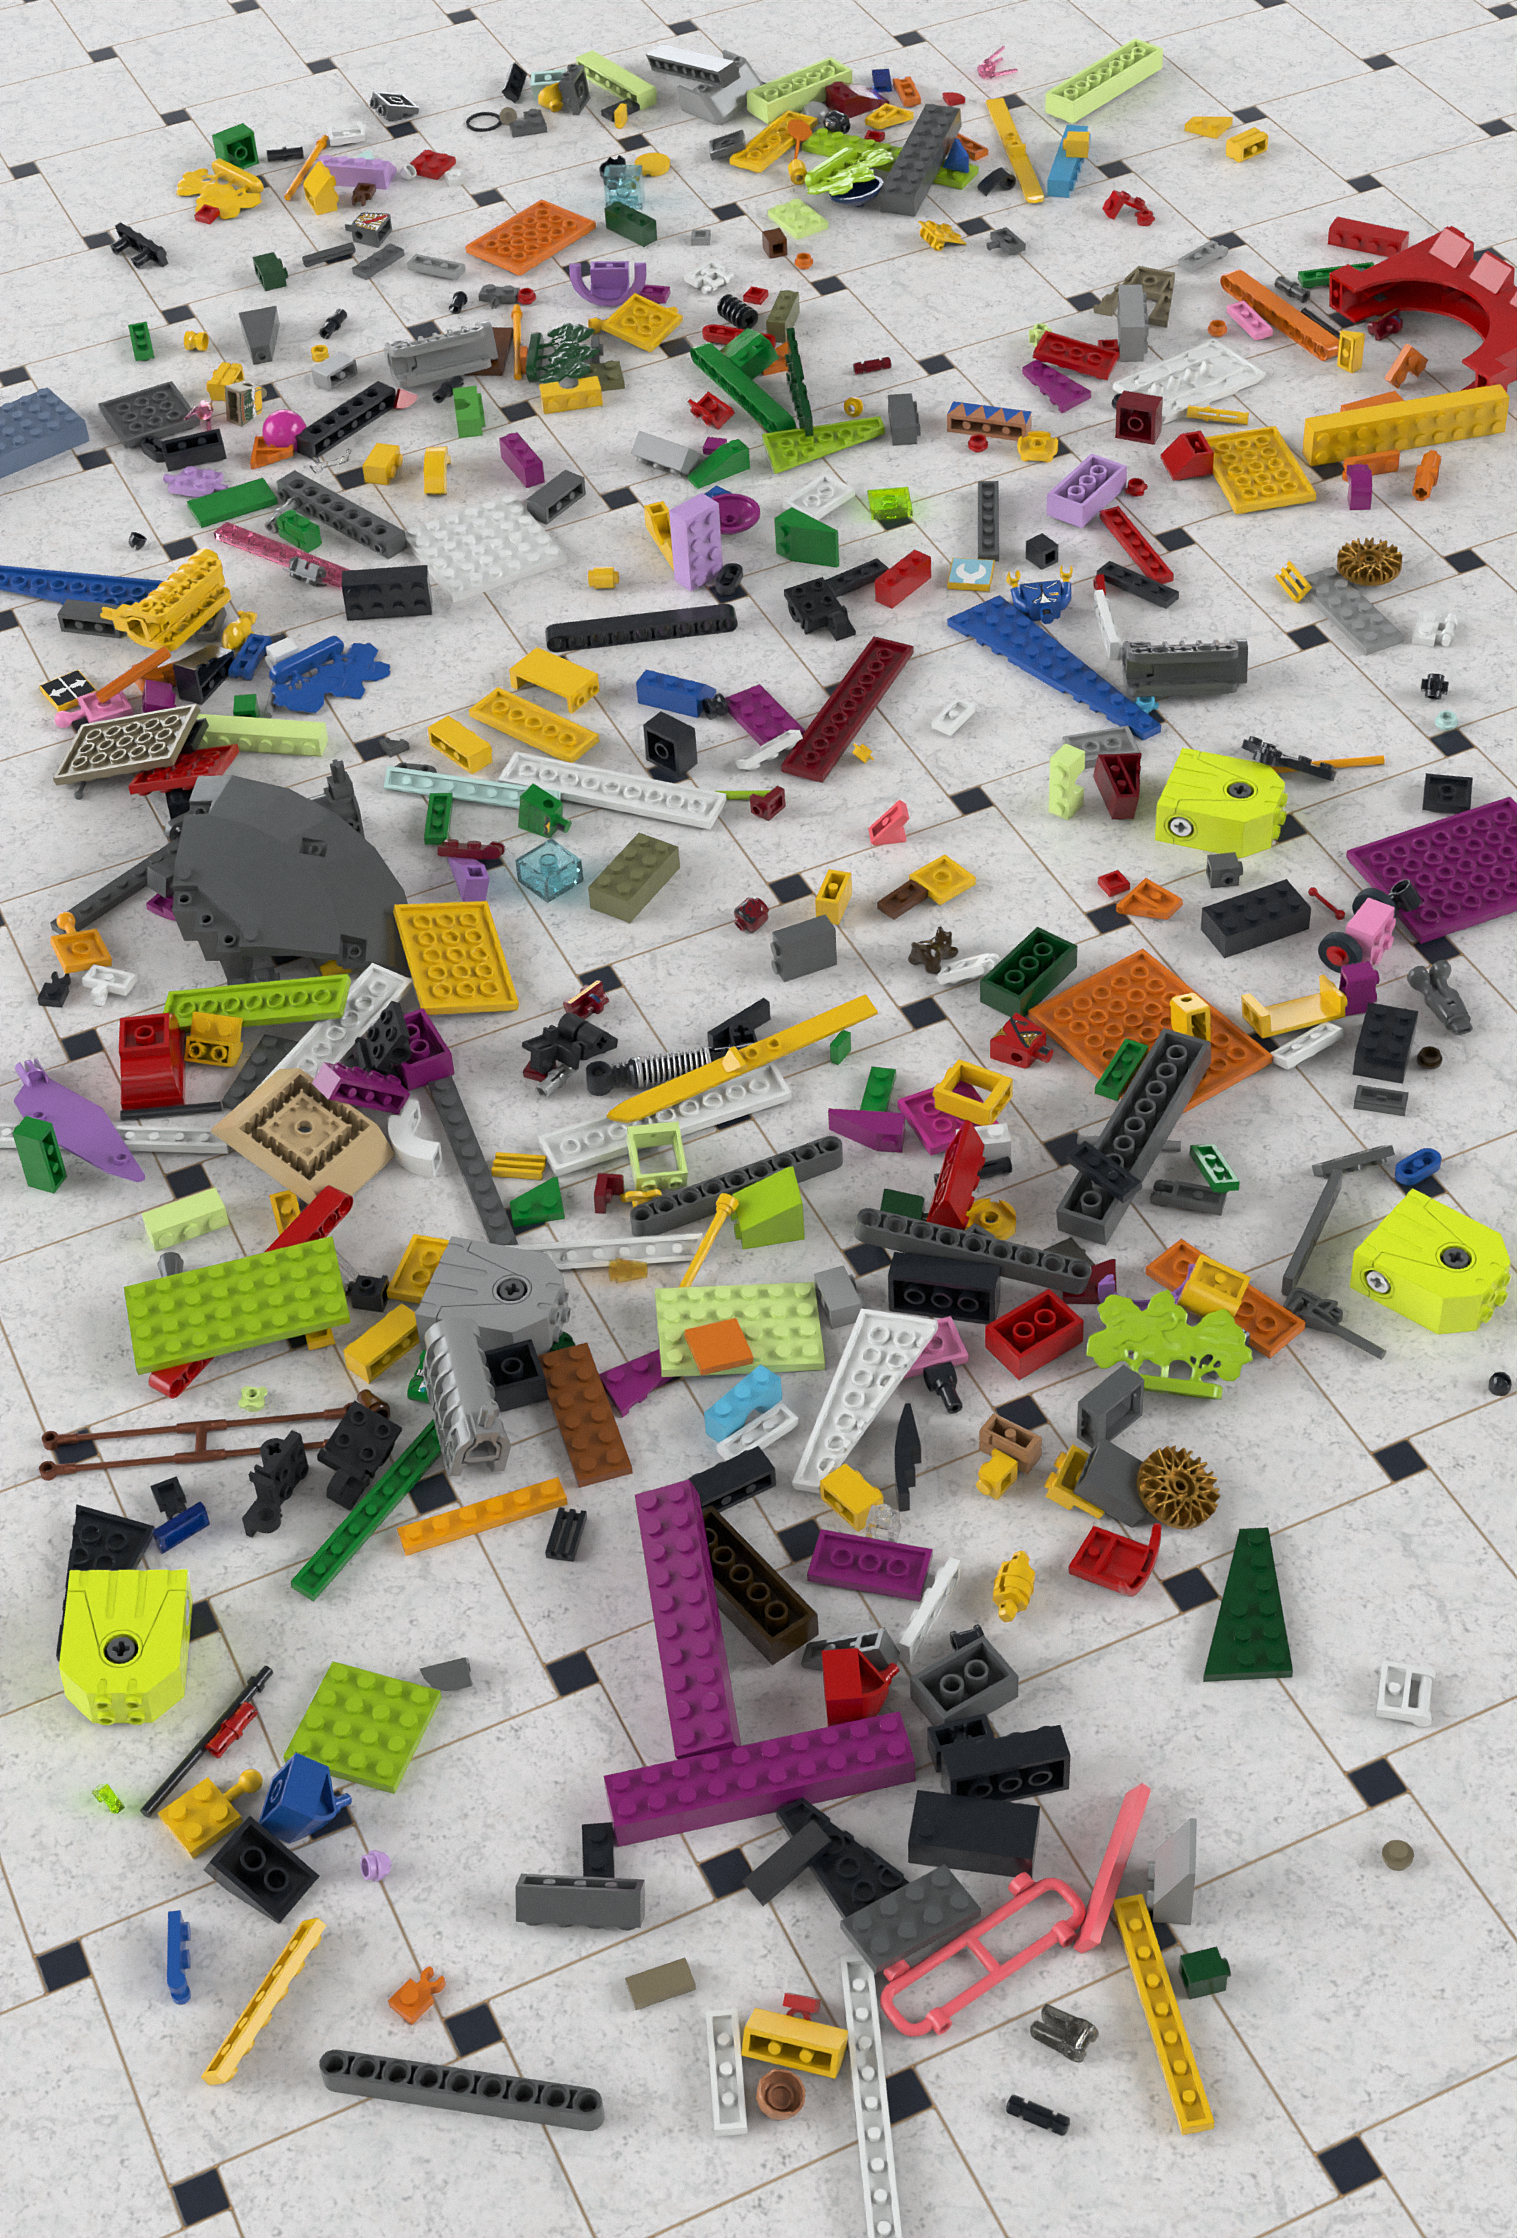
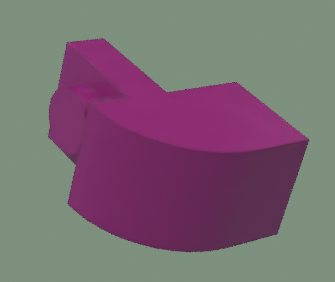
M1347 465L1346 473L1349 484L1347 500L1349 510H1371V470H1369L1368 465Z

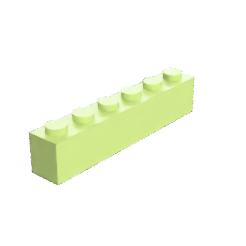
M592 50L576 57L577 65H584L588 80L621 100L632 99L640 104V110L657 103L656 87Z
M199 714L197 719L206 718L209 724L198 748L238 744L239 751L322 757L328 742L325 722Z

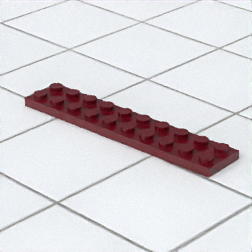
M873 636L803 733V739L796 743L781 764V772L823 783L913 655L914 646Z

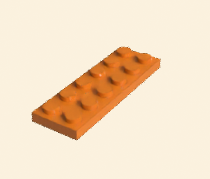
M1180 1239L1146 1266L1145 1274L1173 1292L1186 1280L1188 1265L1196 1264L1200 1254L1207 1255L1183 1239ZM1248 1284L1241 1299L1240 1307L1234 1316V1321L1236 1325L1250 1333L1249 1345L1270 1359L1305 1329L1306 1322Z

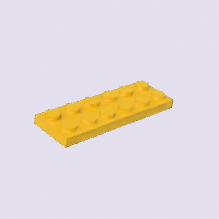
M787 110L746 144L745 150L730 157V164L738 168L752 170L755 173H761L796 144L797 140L789 134L787 129L788 123L791 120H802L812 130L818 125V118Z
M499 687L469 709L470 717L564 762L574 763L600 741L599 734Z

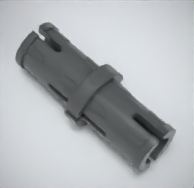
M1283 276L1275 280V287L1283 290L1287 296L1295 297L1302 303L1309 300L1310 292L1301 288L1295 281L1291 282Z

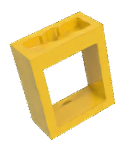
M958 1059L953 1067L948 1068L941 1083H937L934 1087L935 1109L964 1120H969L980 1126L992 1125L1013 1097V1078ZM961 1080L988 1090L991 1093L984 1103L952 1091Z

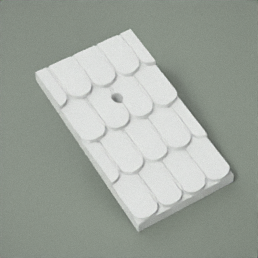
M1214 338L1114 382L1112 389L1119 393L1126 390L1163 397L1162 424L1187 416L1188 405L1206 407L1210 402L1236 394L1240 389L1259 383L1260 380L1264 379L1266 372Z

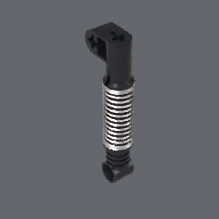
M744 1021L733 1023L729 1028L730 1046L717 1048L703 1046L702 1048L699 1047L698 1051L694 1047L693 1051L690 1048L688 1052H685L683 1049L682 1053L677 1050V1054H674V1051H672L671 1055L666 1052L665 1056L661 1052L659 1057L657 1054H655V1057H652L650 1054L649 1058L644 1055V1063L641 1061V1057L637 1056L624 1062V1065L620 1062L618 1066H616V1063L612 1064V1067L603 1061L591 1062L586 1067L587 1090L592 1095L603 1096L608 1094L613 1089V1086L619 1088V1085L626 1087V1084H628V1087L632 1086L635 1089H640V1087L643 1088V1083L646 1087H648L649 1083L652 1087L654 1083L656 1085H659L660 1082L663 1084L665 1081L668 1082L726 1056L731 1047L735 1046L737 1050L756 1043L757 1038L754 1028L750 1023Z

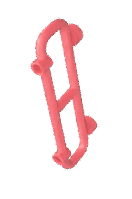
M1027 1872L1017 1875L1008 1886V1890L1014 1896L1013 1899L911 1968L903 1959L884 1970L883 1975L890 1982L883 1989L880 1996V2007L885 2016L898 2031L910 2037H919L931 2030H934L937 2035L945 2033L952 2025V2021L949 2018L1057 1942L1063 1948L1072 1944L1077 1938L1075 1930L1084 1922L1086 1916L1085 1905L1081 1898L1063 1880L1044 1878L1035 1883ZM1048 1890L1057 1891L1072 1907L1073 1915L1066 1921L1061 1920L1056 1923L1049 1933L1000 1966L978 1938ZM967 1946L990 1974L941 2008L936 2007L932 2009L921 2022L909 2023L894 2006L893 1997Z

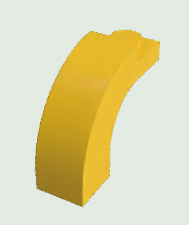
M448 446L426 447L424 455V494L426 495L447 494V464H451Z

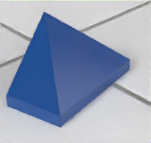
M957 138L952 144L943 168L969 173V155L959 138Z

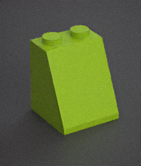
M793 1166L787 1167L733 1194V1197L739 1201V1205L735 1213L730 1215L731 1221L736 1220L737 1224H733L735 1239L741 1240L743 1250L805 1240L803 1202Z

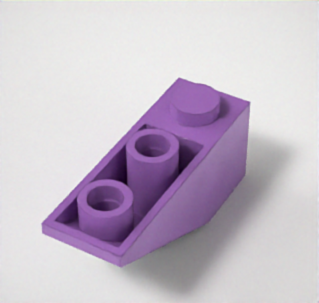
M448 857L462 902L486 901L490 879L485 865L475 859Z

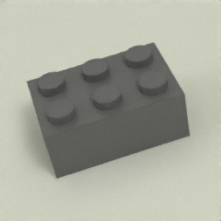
M983 1635L910 1677V1698L930 1723L936 1726L983 1713L988 1715L1018 1697L1019 1676Z

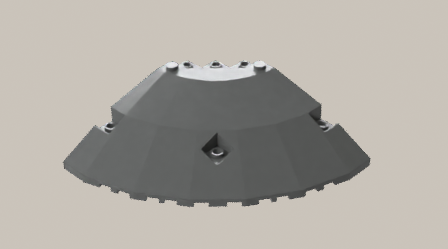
M234 775L197 777L189 800L190 812L189 815H184L172 884L174 889L172 912L184 941H198L205 960L220 961L227 980L250 977V970L253 968V956L291 955L336 960L337 965L343 966V969H367L371 963H374L404 977H412L393 913L394 905L408 904L404 889L373 845L339 815L289 788ZM352 952H358L357 955H351Z

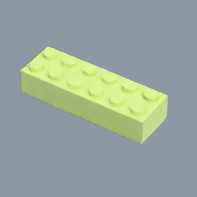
M832 57L746 91L747 111L767 124H771L787 110L802 112L804 106L810 101H826L825 86L831 85L836 81L853 84L852 69Z

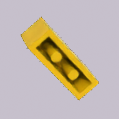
M449 715L427 727L430 745L471 775L493 763L492 747L489 742L478 737L473 731H470Z
M401 1303L394 1310L388 1312L377 1324L371 1326L357 1340L351 1342L343 1350L347 1369L369 1384L420 1343L415 1312Z
M755 2008L744 2028L741 2056L836 2079L845 2060L849 2030Z

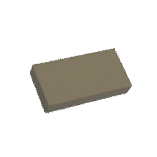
M686 1958L625 1978L635 2010L696 1990V1984Z

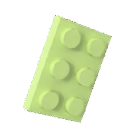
M793 199L790 202L768 209V217L797 240L829 228L828 221L800 199Z

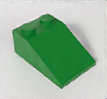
M746 328L720 350L751 380L779 358L771 342L761 333Z
M793 507L774 518L777 554L794 562L835 568L839 566L838 530Z

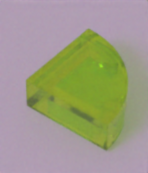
M108 1783L99 1784L92 1790L93 1796L99 1803L104 1801L110 1813L118 1814L125 1808Z

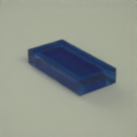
M889 69L872 70L874 90L877 93L891 92L892 84Z
M199 1501L154 1529L152 1532L158 1550L163 1554L209 1526L210 1522L206 1507Z

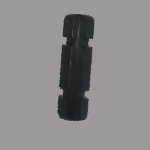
M1011 2095L1006 2106L1008 2114L1017 2118L1021 2115L1023 2116L1022 2120L1046 2130L1050 2127L1053 2133L1065 2136L1070 2126V2118L1061 2113L1055 2115L1053 2114L1054 2111L1032 2101L1026 2103L1024 2102L1025 2098Z

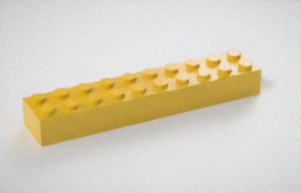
M1501 384L1305 418L1302 454L1312 467L1344 461L1345 458L1395 449L1402 451L1503 433L1506 428L1510 397Z

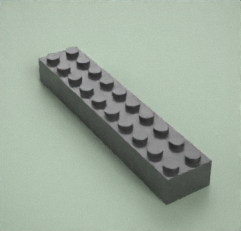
M1163 1028L1094 1147L1143 1182L1211 1064V1042ZM1079 1171L1056 1209L1058 1230L1106 1246L1135 1195L1125 1203H1122Z

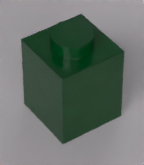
M1217 1946L1180 1955L1179 1974L1189 2000L1226 1991L1227 1977L1231 1976V1971L1225 1957L1221 1958Z

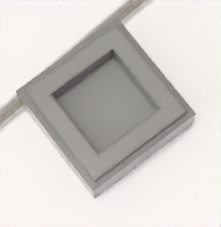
M692 230L691 246L710 245L711 230Z

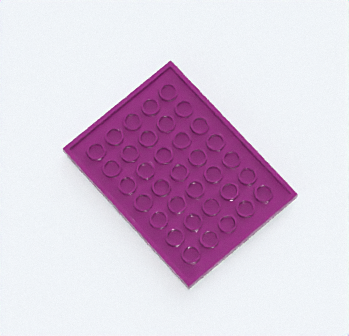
M1507 797L1347 850L1346 858L1372 888L1379 889L1389 895L1393 886L1398 882L1410 880L1421 896L1422 903L1410 912H1405L1402 908L1396 910V916L1419 943L1422 944L1517 911V803L1511 797Z

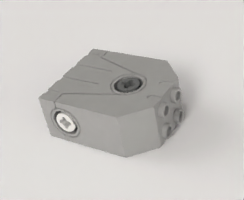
M451 1236L448 1246L415 1313L421 1350H427L424 1336L432 1325L447 1318L466 1317L477 1323L482 1340L481 1349L483 1351L532 1339L537 1356L549 1353L554 1343L559 1342L558 1338L563 1333V1324L568 1323L571 1316V1308L567 1304L569 1291L565 1289L564 1277L546 1253Z

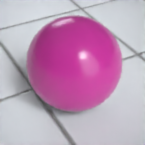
M287 409L277 410L266 418L262 428V436L269 447L270 444L275 445V447H289V445L293 444L294 452H296L297 440L295 436L301 433L307 426L303 418L296 412Z

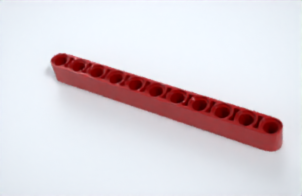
M331 1185L326 1186L265 1252L326 1238L350 1212L354 1202L353 1197ZM214 1357L154 1371L150 1374L148 1384L154 1390L171 1399L177 1398Z

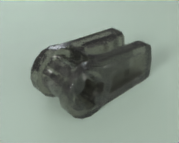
M1045 2004L1041 2009V2018L1044 2023L1038 2020L1032 2023L1030 2027L1032 2038L1063 2054L1073 2062H1083L1089 2044L1095 2042L1099 2036L1097 2028L1083 2018H1077Z

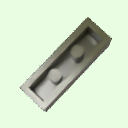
M780 290L766 320L767 334L775 336L776 343L787 342L786 328L794 327L800 313L799 292Z

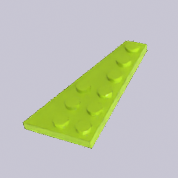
M877 416L813 426L814 436L805 437L804 430L800 428L762 434V441L773 472L777 474L885 434V426L881 417Z

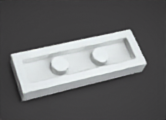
M789 730L735 760L738 769L752 771L758 768L760 762L765 759L769 761L779 756L778 752L781 750L792 749L797 741L803 739L800 730Z
M1329 1022L1321 1023L1271 1052L1270 1054L1273 1055L1272 1063L1287 1070L1293 1068L1298 1063L1314 1056L1317 1052L1343 1038V1028Z
M780 1402L716 1445L717 1452L727 1461L741 1452L757 1446L763 1450L799 1426V1418Z

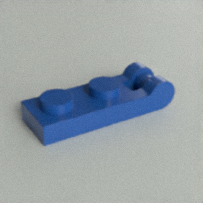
M250 634L229 667V677L238 678L239 676L243 677L244 680H252L255 669L266 653V646L272 644L271 636Z
M181 1910L168 1911L167 1984L173 2001L178 2005L186 2004L191 1999V1991L185 1976V1969H190L191 1966L189 1949H186V1941L191 1940L190 1923L184 1922Z

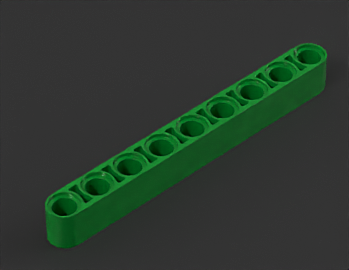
M711 342L691 348L690 354L695 365L769 433L796 429L793 417Z

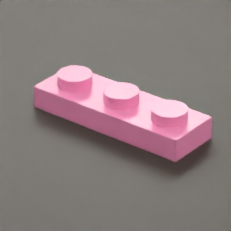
M1245 301L1227 305L1226 312L1255 341L1272 336L1273 329Z

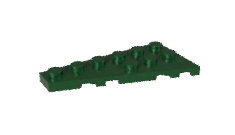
M794 327L786 328L788 354H785V365L788 370L786 382L789 386L792 402H794V410L796 411L797 420H799L800 429L804 430L805 437L814 436L807 388L804 382H802L804 380V373L798 353L797 340H795Z
M1268 1527L1239 1529L1203 1675V1682L1291 1678L1293 1676V1667Z

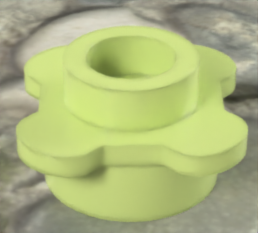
M243 1387L241 1389L242 1398L238 1401L239 1407L245 1408L249 1412L261 1410L265 1406L264 1397L268 1394L267 1388Z

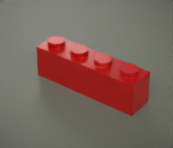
M1338 216L1330 225L1328 234L1329 245L1384 257H1391L1407 249L1409 241L1408 231Z

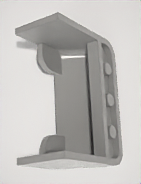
M727 50L722 51L723 59L736 62L741 78L725 88L699 84L691 90L681 85L677 86L682 111L715 125L726 123L747 106L746 91L763 85L744 57Z

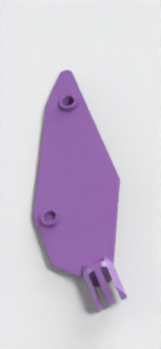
M34 1058V1064L31 1060L24 1061V1067L21 1062L16 1064V1073L24 1085L15 1097L14 1103L23 1118L29 1116L52 1123L60 1147L102 1171L134 1182L145 1180V1174L102 1107L50 1079L38 1059Z

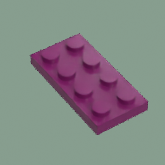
M760 684L725 698L728 705V713L760 746L789 730H800L801 735L805 732V729Z
M821 1529L807 1572V1581L920 1602L933 1557V1549Z

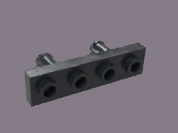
M121 222L115 225L119 240L110 244L114 254L118 255L124 249L131 247L139 252V254L131 258L136 268H139L149 260L161 267L168 264L167 253L162 246L156 245L151 239L148 240L130 226H126Z

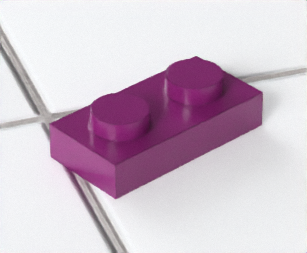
M645 284L639 295L657 304L667 302L671 292L668 286Z

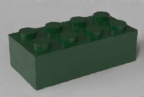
M1036 927L980 980V1002L1009 1017H1012L1015 1013L1026 1017L1028 1010L1037 1006L1077 968L1078 946L1040 927Z

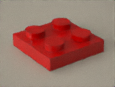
M424 150L409 164L415 168L416 175L438 180L456 164V158L446 153Z

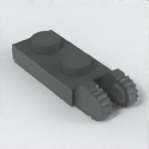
M1159 1179L1154 1183L1153 1188L1155 1192L1151 1193L1150 1201L1154 1205L1161 1207L1170 1205L1172 1207L1221 1216L1227 1193L1213 1192L1211 1187Z

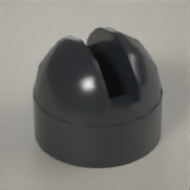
M131 532L128 542L131 548L136 546V550L143 548L147 538L140 533Z
M1495 1372L1489 1379V1391L1496 1396L1509 1394L1512 1385L1510 1376L1505 1372Z

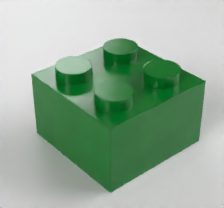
M241 123L212 135L216 159L220 158L243 170L259 164L254 131L245 124Z

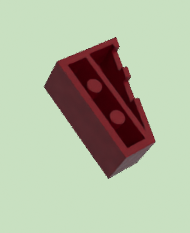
M1142 753L1098 754L1093 778L1112 820L1134 819L1140 794V761Z

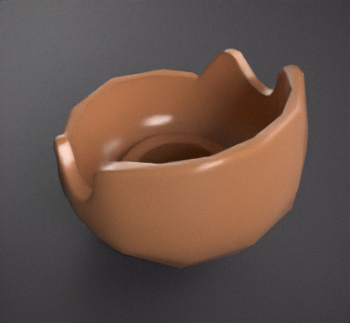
M772 2069L759 2080L756 2100L760 2110L770 2119L778 2121L790 2119L801 2111L804 2106L805 2088L801 2079L790 2070Z

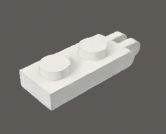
M986 953L945 964L936 978L940 985L947 983L956 984L966 978L975 979L985 971L992 970L1000 958L997 954Z

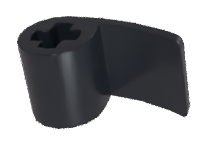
M999 167L987 175L977 187L985 196L998 184L1004 190H1011L1016 184V177L1005 167Z

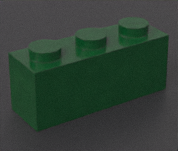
M619 201L613 202L604 208L607 229L643 247L657 240L655 219Z

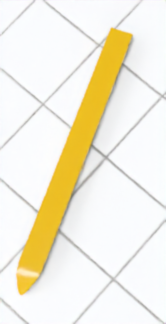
M1004 99L986 100L987 108L1025 199L1028 203L1043 202L1044 193L1027 156L1026 144H1022Z
M864 994L740 1050H737L735 1046L731 1047L726 1056L625 1100L610 1110L606 1117L612 1121L623 1123L642 1120L878 1015V1011L868 996Z

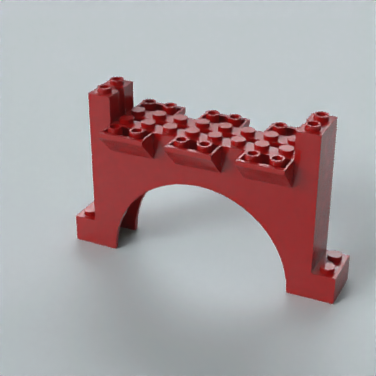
M1447 226L1435 235L1362 272L1347 264L1330 273L1329 307L1353 323L1375 315L1388 313L1394 308H1400V311H1421L1444 315L1472 328L1484 342L1471 355L1462 359V363L1475 371L1476 376L1475 381L1461 391L1501 384L1507 392L1508 384L1517 380V286L1514 285L1515 267L1489 251L1483 254L1479 262L1473 260L1474 242L1466 238L1465 233L1457 228ZM1383 293L1388 299L1378 302L1373 296Z

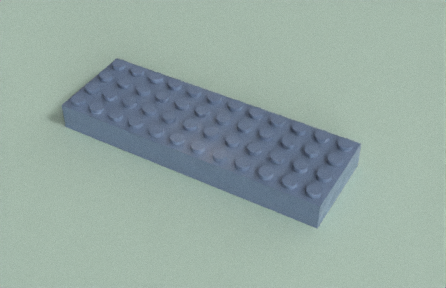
M48 387L39 389L30 395L22 396L11 403H5L0 407V479L90 441L85 420Z

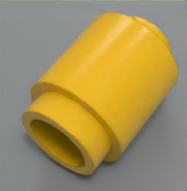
M794 159L788 165V173L792 183L796 185L804 184L808 173L805 163L799 159Z
M594 567L593 570H588L589 587H594L595 589L615 588L616 584H619V571H615L614 567Z

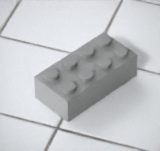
M1119 285L1117 321L1120 362H1144V354H1148L1147 337L1149 333L1146 292H1143L1142 285Z

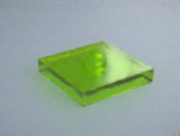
M908 487L867 490L871 520L913 517Z

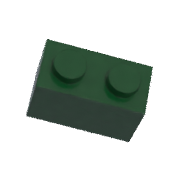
M274 252L252 257L255 274L265 291L287 286V269L283 267L281 258H277Z

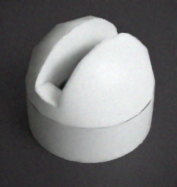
M406 164L402 167L400 175L404 180H411L416 176V170L411 164Z

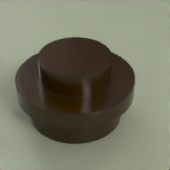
M1424 1047L1417 1055V1063L1425 1069H1436L1442 1064L1443 1057L1436 1047Z

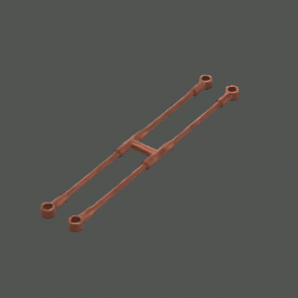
M353 1402L346 1404L344 1408L325 1409L323 1412L228 1421L226 1419L177 1423L175 1426L90 1434H57L55 1431H47L42 1435V1442L46 1450H55L59 1445L78 1444L79 1441L177 1432V1434L196 1432L195 1451L175 1453L172 1456L77 1465L76 1463L55 1464L52 1461H45L39 1466V1471L42 1479L49 1481L53 1480L57 1475L76 1474L77 1471L172 1462L183 1464L225 1460L226 1457L260 1454V1447L236 1450H206L207 1431L226 1430L227 1427L325 1418V1420L343 1419ZM324 1439V1441L303 1443L305 1450L325 1448L329 1439Z

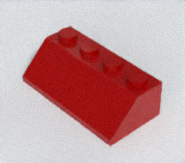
M965 1120L947 1147L926 1221L963 1231L969 1221L966 1213L970 1211L975 1199L974 1196H971L972 1192L976 1190L980 1181L977 1173L981 1171L986 1159L982 1156L985 1145L969 1120Z

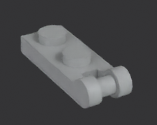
M1211 240L1178 260V266L1193 273L1219 257L1224 258L1228 253V248L1223 245L1219 246L1217 242Z

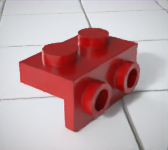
M707 392L697 403L692 399L687 401L691 407L690 412L696 418L701 417L707 426L710 427L712 425L718 430L735 414L730 406L710 392Z

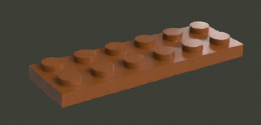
M588 1343L538 1355L546 1379L548 1399L578 1487L581 1488L632 1474L631 1462Z

